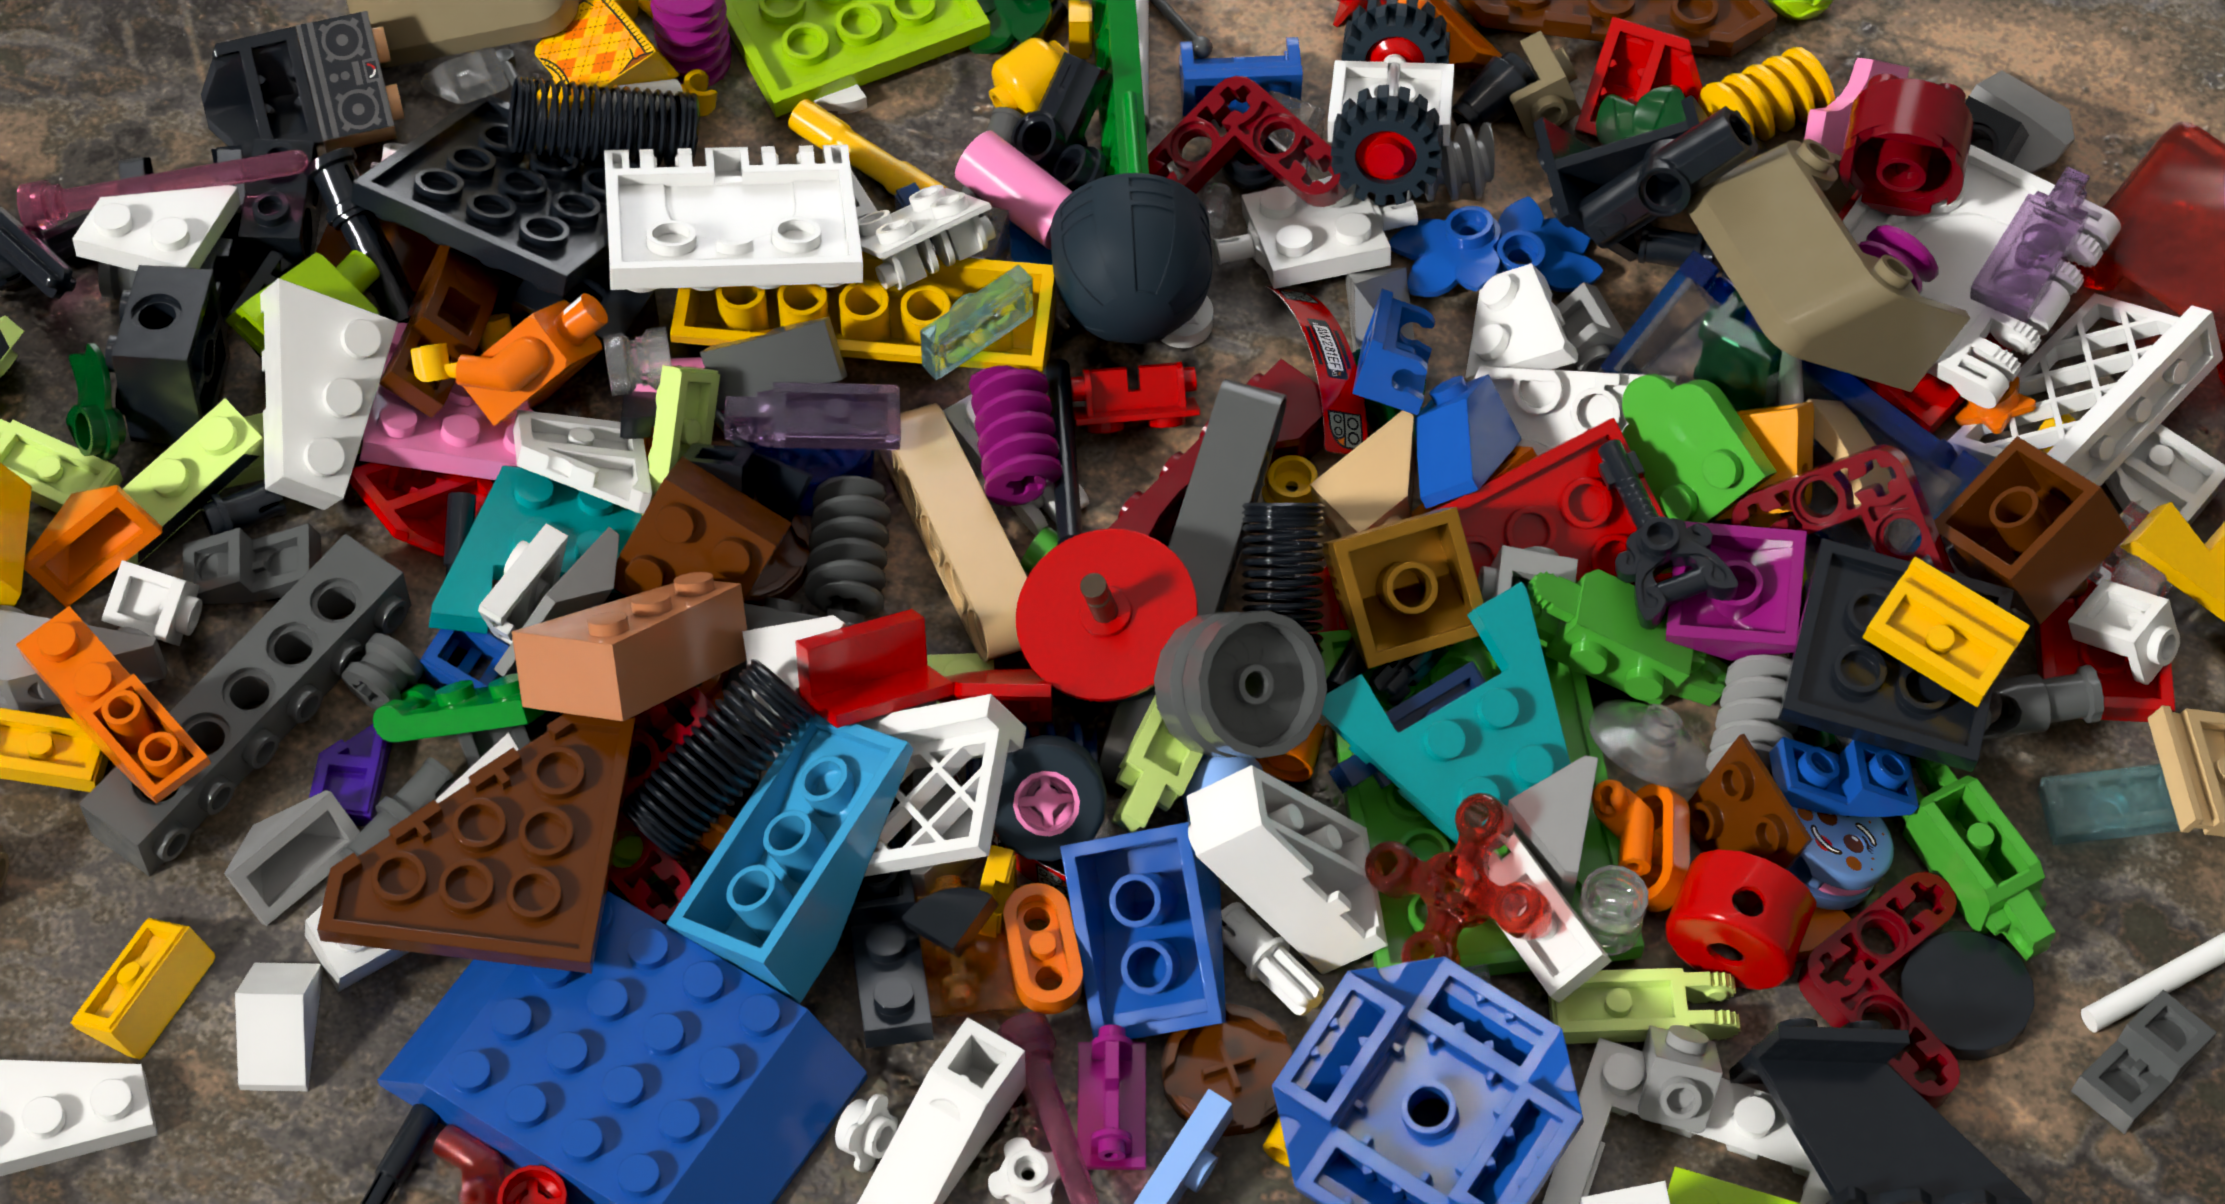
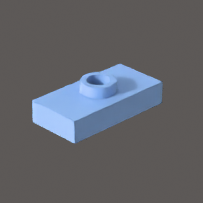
M1207 1090L1134 1204H1177L1187 1188L1195 1193L1202 1188L1218 1161V1157L1212 1154L1211 1151L1234 1117L1231 1102L1214 1091Z

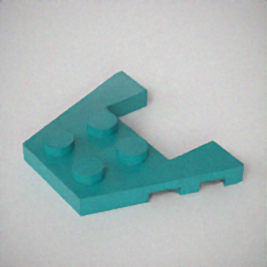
M502 466L432 604L429 628L487 634L488 625L478 609L481 602L492 590V580H500L503 577L505 564L516 545L522 540L530 543L546 523L568 535L560 573L561 578L608 527H611L619 534L618 558L639 523L641 514L520 467ZM613 589L612 592H611V593L622 594V593L618 592V591L615 590V589Z
M1523 582L1516 584L1467 614L1501 670L1499 675L1405 730L1397 732L1361 674L1326 694L1321 718L1318 721L1322 726L1326 724L1350 744L1348 749L1365 764H1373L1399 787L1397 792L1460 848L1506 821L1510 799L1571 764L1528 592Z

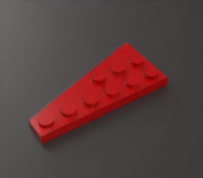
M1614 417L1484 483L1478 491L1455 498L1434 509L1457 507L1477 578L1482 566H1491L1502 545L1521 549L1534 546L1546 547L1556 551L1559 556L1578 559L1576 583L1586 573L1597 569L1617 577L1615 572L1617 555L1626 551V541L1630 534L1637 531V528L1617 489L1608 491L1598 471V464L1603 463L1598 454V449L1604 443L1618 439L1621 441L1626 453L1631 452ZM1645 477L1640 479L1658 515L1665 517ZM1327 566L1323 567L1324 570L1321 573L1308 575L1321 577L1324 580L1322 584L1299 586L1321 588L1324 592L1321 596L1304 597L1321 600L1324 603L1320 608L1300 609L1320 611L1324 615L1322 619L1307 621L1321 623L1324 626L1321 631L1308 633L1318 634L1319 632L1349 629L1338 606ZM1672 572L1657 575L1654 578L1656 583L1671 578Z

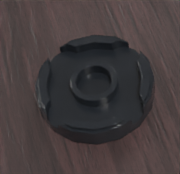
M1949 931L1928 938L1910 953L1897 985L1900 999L1952 1052L1954 1057L1959 1060L1980 1061L2004 1053L2024 1032L2035 1006L2033 981L2022 959L2003 942L1979 932Z

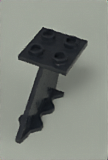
M1690 95L1681 101L1686 121L1596 148L1588 146L1544 117L1533 122L1540 147L1536 152L1537 159L1548 176L1553 194L1550 197V206L1558 221L1565 227H1573L1592 239L1584 229V223L1577 211L1580 200L1642 161L1646 150L1653 143L1663 139H1675L1708 118L1697 100ZM1756 137L1754 139L1758 144L1757 153L1748 160L1768 151L1762 141ZM1667 173L1655 175L1665 182L1679 181L1676 177ZM1633 233L1608 248L1629 262L1636 259L1639 254ZM1601 243L1597 245L1602 249L1608 248L1606 245Z
M1810 1018L1788 1019L1779 1022L1774 1030L1762 1041L1754 1045L1751 1051L1729 1070L1730 1083L1765 1084L1830 1193L1832 1199L1826 1204H2032V1200L1886 1064L1910 1044L1909 1030L1883 1029L1880 1022L1872 1020L1855 1021L1838 1028L1818 1027L1817 1021Z

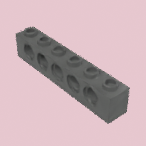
M344 534L169 712L202 751L212 747H220L215 753L207 755L211 764L172 793L176 794L172 798L157 804L135 786L116 766L79 803L92 836L149 877L164 862L175 859L184 850L190 835L209 815H215L227 806L234 794L235 788L253 769L262 768L273 758L281 740L298 723H305L313 717L319 709L323 697L342 678L341 675L351 662H360L366 655L365 645L375 633L390 634L403 623L409 608L412 606L403 572L347 534ZM340 614H350L346 618L340 620H331L333 617ZM297 658H307L305 661L299 664H288L290 661ZM265 702L258 708L244 710L246 706L252 703Z

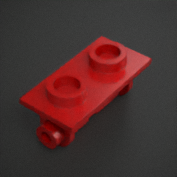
M1182 361L1138 366L1139 389H1128L1126 367L1082 370V376L1071 377L1072 401H1084V407H1073L1076 426L1087 425V431L1091 433L1121 431L1124 429V422L1149 420V426L1154 428H1171L1186 424L1187 416L1200 415V408L1195 398H1186L1185 393L1197 391L1195 367H1183Z

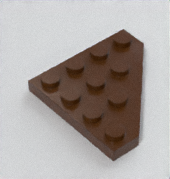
M1457 0L1485 28L1534 34L1541 31L1543 35L1604 42L1612 17H1616L1689 39L1693 53L1732 57L1773 32L1778 15L1762 0Z
M564 713L547 725V732L520 750L516 751L513 747L468 777L469 783L440 803L432 800L388 830L390 836L358 857L355 853H352L332 866L317 927L320 941L592 974L637 733L636 718L616 721Z

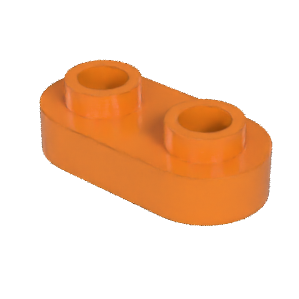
M1652 783L1642 787L1635 793L1651 809L1654 816L1651 871L1646 875H1629L1635 903L1647 911L1661 912L1673 906L1690 866V809L1684 797L1663 784Z
M1043 883L1023 885L1010 894L1003 909V927L1017 995L1021 1002L1034 1012L1058 1014L1068 1010L1077 1002L1083 988V968L1070 906L1066 897L1053 886ZM1040 919L1045 921L1048 926L1043 930L1033 931L1027 928L1026 924L1031 920ZM1045 978H1053L1059 981L1061 985L1054 990H1044L1038 986V983Z

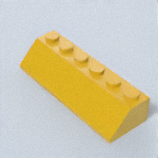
M862 251L863 283H845L831 288L816 284L782 285L774 289H760L754 286L718 287L710 291L678 288L670 331L671 342L712 346L764 335L776 327L830 316L842 357L980 369L993 366H1011L1018 369L1037 370L1043 374L1050 358L1056 313V280L1053 273V265L965 258L961 261L956 260L954 265L947 267L939 256L936 255L939 263V272L930 274L924 267L927 277L901 290L895 286L885 289L881 285L875 270L876 266L883 264L882 259Z

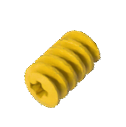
M1792 47L1781 56L1767 58L1761 65H1750L1741 73L1727 75L1721 82L1707 84L1701 89L1698 103L1708 117L1725 106L1730 110H1737L1750 125L1753 137L1755 138L1756 135L1760 140L1767 141L1775 135V126L1780 131L1788 132L1795 126V118L1802 123H1807L1810 109L1827 107L1835 101V94L1828 74L1815 56L1802 47Z

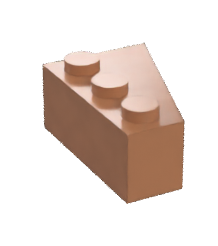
M708 572L687 573L676 577L674 583L511 631L522 707L625 721L746 661L742 631H747L741 584L714 581L713 575Z

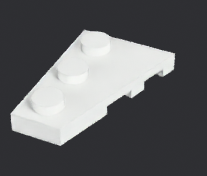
M1480 366L1475 379L1489 374L1522 438L1517 446L1533 447L1538 456L1609 418L1614 417L1622 432L1628 425L1622 409L1625 389L1634 379L1646 374ZM1661 375L1673 381L1675 384L1677 383L1679 376Z
M0 1060V1177L158 1135L147 1078L141 1064Z

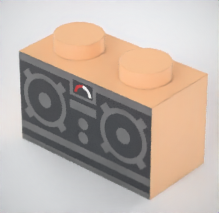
M367 11L296 25L326 153L344 147L354 148L396 139L393 121L405 119L397 83L386 86L384 84L380 64L391 62L383 26L371 29Z

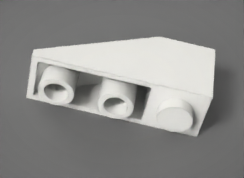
M967 1017L930 1068L857 1204H943L1025 1088V1050Z

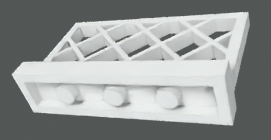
M2094 293L2021 367L2022 369L2017 375L2020 379V394L2029 396L2047 391L2049 399L2036 402V409L2034 411L2011 418L2005 428H2010L2012 435L2010 438L1982 443L1979 440L1985 434L1993 433L1984 424L1963 425L1947 441L1951 455L1987 467L2018 436L2038 449L2054 446L2047 453L2049 456L2101 486L2222 361L2223 356L2213 312L2191 306L2181 317H2176ZM2100 318L2122 323V325L2086 334ZM2159 334L2162 335L2153 345L2136 349L2134 341ZM2124 343L2128 344L2129 351L2095 360L2092 359L2091 352ZM2081 354L2085 356L2086 362L2049 371L2058 360ZM2127 371L2117 382L2099 386L2098 378ZM2091 380L2093 387L2091 389L2060 397L2055 395L2054 389ZM2091 408L2080 420L2062 424L2061 415ZM2054 417L2056 424L2054 427L2022 435L2018 433L2017 426Z
M992 694L892 712L857 722L856 724L907 741L914 750L901 783L915 769L934 768L907 796L898 788L895 797L900 803L891 811L886 819L864 877L989 856L1007 753L1023 748L1026 726ZM773 751V753L775 754V759H776L777 756L779 755V753H776V752ZM983 757L981 768L961 786L953 776L970 759ZM948 783L956 793L928 820L920 810ZM970 807L973 810L969 836L946 840L942 835ZM914 817L922 828L902 848L890 849L887 843Z

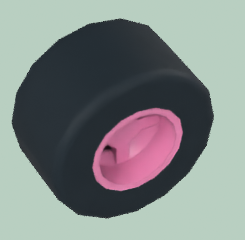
M1041 734L1024 739L1022 749L1007 753L994 824L995 833L1007 848L1014 850L1027 859L1042 861L1062 859L1060 846L1093 840L1104 821L1107 799L1106 785L1099 764L1086 748L1066 737Z

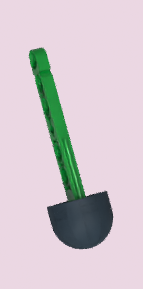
M1091 0L1092 11H1094L1093 30L1096 66L1112 74L1099 102L1101 148L1106 157V177L1096 179L1079 187L1068 195L1057 208L1052 218L1050 230L1053 273L1059 294L1070 315L1085 330L1106 341L1136 343V345L1147 344L1164 339L1167 335L1191 320L1206 298L1213 270L1209 217L1204 204L1190 189L1174 180L1149 174L1136 0Z

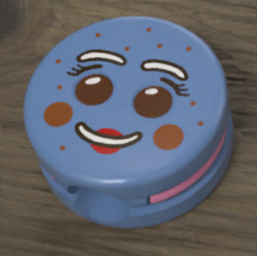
M1792 807L1813 840L1788 871L1809 888L1817 902L1816 907L1845 910L1858 905L1869 894L1874 885L1886 874L1893 861V841L1881 817L1826 814Z

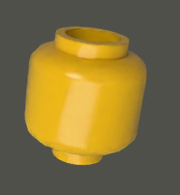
M1030 38L996 60L991 71L995 87L989 91L990 99L995 108H1012L1022 115L1037 111L1064 52L1068 53L1065 48L1055 40L1047 43L1041 38Z

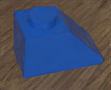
M1489 374L1468 382L1465 381L1463 376H1456L1440 383L1429 392L1432 399L1415 417L1420 499L1426 509L1478 491L1522 440Z

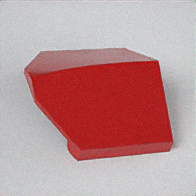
M1612 17L1581 109L1582 114L1579 115L1575 130L1597 137L1596 120L1598 110L1603 100L1609 94L1618 95L1636 106L1640 98L1652 89L1660 86L1676 85L1680 87L1685 97L1692 95L1698 102L1703 86L1689 39Z
M372 462L353 468L349 479L352 487L394 538L441 557H444L448 493L465 492L476 495V519L493 486L490 479Z
M1033 669L985 670L945 676L953 682L954 695L937 700L939 703L992 694L1021 723L1027 724L1032 737L1041 734L1045 722L1053 723L1052 682L1042 680Z

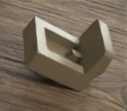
M1541 31L1520 41L1537 81L1510 95L1512 106L1528 138L1536 137L1533 122L1541 117L1559 126L1582 114L1569 84L1578 79L1576 72L1563 47L1552 52Z

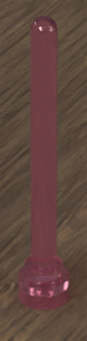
M289 150L63 189L60 184L51 185L47 180L23 183L18 186L17 205L24 227L30 232L56 228L58 221L67 219L68 213L93 209L100 197L237 185L303 173L307 169L309 160L303 151Z
M1027 1012L1016 1015L1005 1021L999 1027L997 1034L1025 1050L1026 1079L1070 1204H1100L1050 1065L1054 1058L1053 1050L1056 1047V1039L1048 1017L1040 1012Z

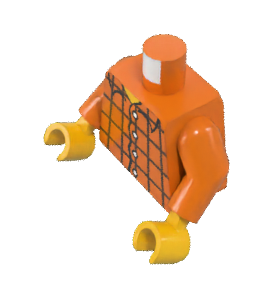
M587 293L582 294L573 303L562 300L536 311L514 328H512L508 313L490 315L479 342V347L483 352L482 355L461 354L457 362L450 363L447 343L425 345L411 349L413 371L416 378L422 382L455 378L457 385L465 388L490 422L496 426L516 416L517 410L527 411L543 403L600 353L603 348L595 333L608 322V315L600 302Z

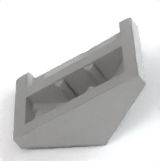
M2003 70L1976 84L1969 95L2022 122L2029 136L2013 165L2031 174L2055 164L2075 140L2070 110ZM1980 139L1971 143V145L1981 150L1992 153L1993 143L1991 141Z

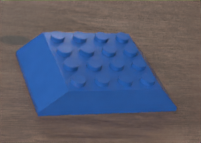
M607 890L592 974L473 959L377 1080L379 1086L412 1106L420 1104L433 1110L440 1117L439 1123L487 1153L491 1154L489 1147L494 1149V1151L496 1150L502 1156L504 1163L516 1170L528 1165H539L555 1171L564 1181L570 1204H776L867 1080L868 1075L867 1071L807 1008Z

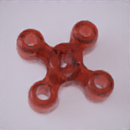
M1475 793L1469 795L1460 803L1455 815L1459 838L1453 852L1436 854L1424 862L1406 845L1396 841H1385L1377 844L1367 855L1364 866L1366 877L1376 890L1390 898L1401 899L1411 894L1419 895L1427 905L1428 916L1425 926L1421 931L1415 932L1408 937L1402 946V963L1429 959L1434 954L1433 958L1447 957L1460 965V953L1457 949L1459 934L1463 928L1479 926L1488 919L1495 920L1502 930L1521 940L1538 938L1550 926L1553 915L1550 901L1541 890L1527 882L1517 881L1505 886H1499L1489 876L1488 862L1493 850L1499 849L1508 843L1513 835L1515 825L1509 808L1493 795ZM1527 906L1524 913L1519 916L1521 909Z

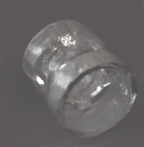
M666 326L646 329L643 335L635 337V340H630L623 333L603 335L612 397L632 394L637 384H643V386L650 385L657 390L660 385L662 365L672 366Z
M1604 866L1597 868L1587 876L1582 885L1577 915L1607 955L1613 956L1625 953L1636 944L1641 935L1643 917L1648 906L1649 892L1640 876L1624 866Z

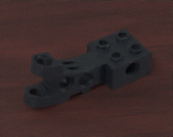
M241 144L211 149L215 173H212L213 179L156 186L150 157L119 159V178L122 195L231 185L237 187L241 204L200 269L139 265L131 290H124L122 292L119 306L121 324L118 334L110 335L107 340L105 362L109 372L116 375L115 405L122 415H125L131 441L173 444L217 405L230 359L226 336L229 325L225 321L227 318L222 317L221 308L224 299L237 298L241 284L240 273H232L236 256H243L238 232L247 184V174Z

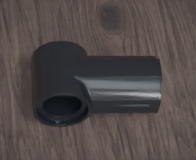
M1064 52L1037 111L1027 113L1015 125L1011 136V145L1051 175L1055 161L1066 148L1073 144H1080L1083 147L1088 146L1084 134L1112 74L1081 58Z

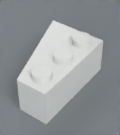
M278 278L260 293L261 313H264L265 350L262 351V372H265L266 409L263 410L265 490L326 510L345 496L398 322Z
M1253 765L1186 796L1191 823L1188 827V837L1196 856L1322 975L1388 946L1366 827Z

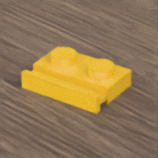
M1915 556L1902 578L1899 579L1867 626L1862 638L1978 708L2011 655L2024 638L2030 625Z

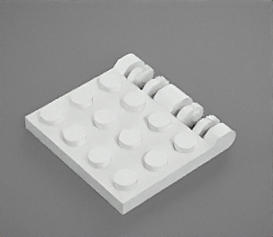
M847 144L823 145L822 164H815L813 145L799 146V152L796 154V164L780 165L778 155L775 152V146L761 147V165H749L748 147L705 148V166L693 167L691 148L677 149L675 167H657V158L653 154V149H639L640 168H630L629 149L604 150L610 290L628 289L632 292L645 293L661 288H692L699 291H710L718 287L754 286L760 289H774L782 285L807 284L831 288L845 283H863V257Z
M1970 145L1962 191L1957 199L1947 205V198L1933 204L1929 214L1911 217L1882 213L1868 207L1861 202V195L1842 220L1857 244L1866 241L1867 235L1877 226L1890 225L1913 235L1933 255L1939 267V275L1931 282H1922L1920 296L1966 310L1971 319L1927 373L1951 384L1963 398L1988 409L1994 408L2009 388V382L2014 381L2022 368L2020 367L2021 363L2018 362V358L2013 356V353H2009L2007 349L2003 350L2001 346L1986 340L1987 335L1991 333L1999 344L2009 349H2014L2016 352L2022 353V355L2033 354L2041 342V335H2046L2070 302V295L2076 293L2084 281L2082 278L2084 275L2080 273L2081 270H2078L2076 265L2064 261L2063 258L2071 262L2074 261L2078 265L2091 268L2092 265L2095 266L2103 255L2102 251L2110 246L2121 230L2120 221L2110 211L1973 145ZM2052 245L2063 258L2048 251Z

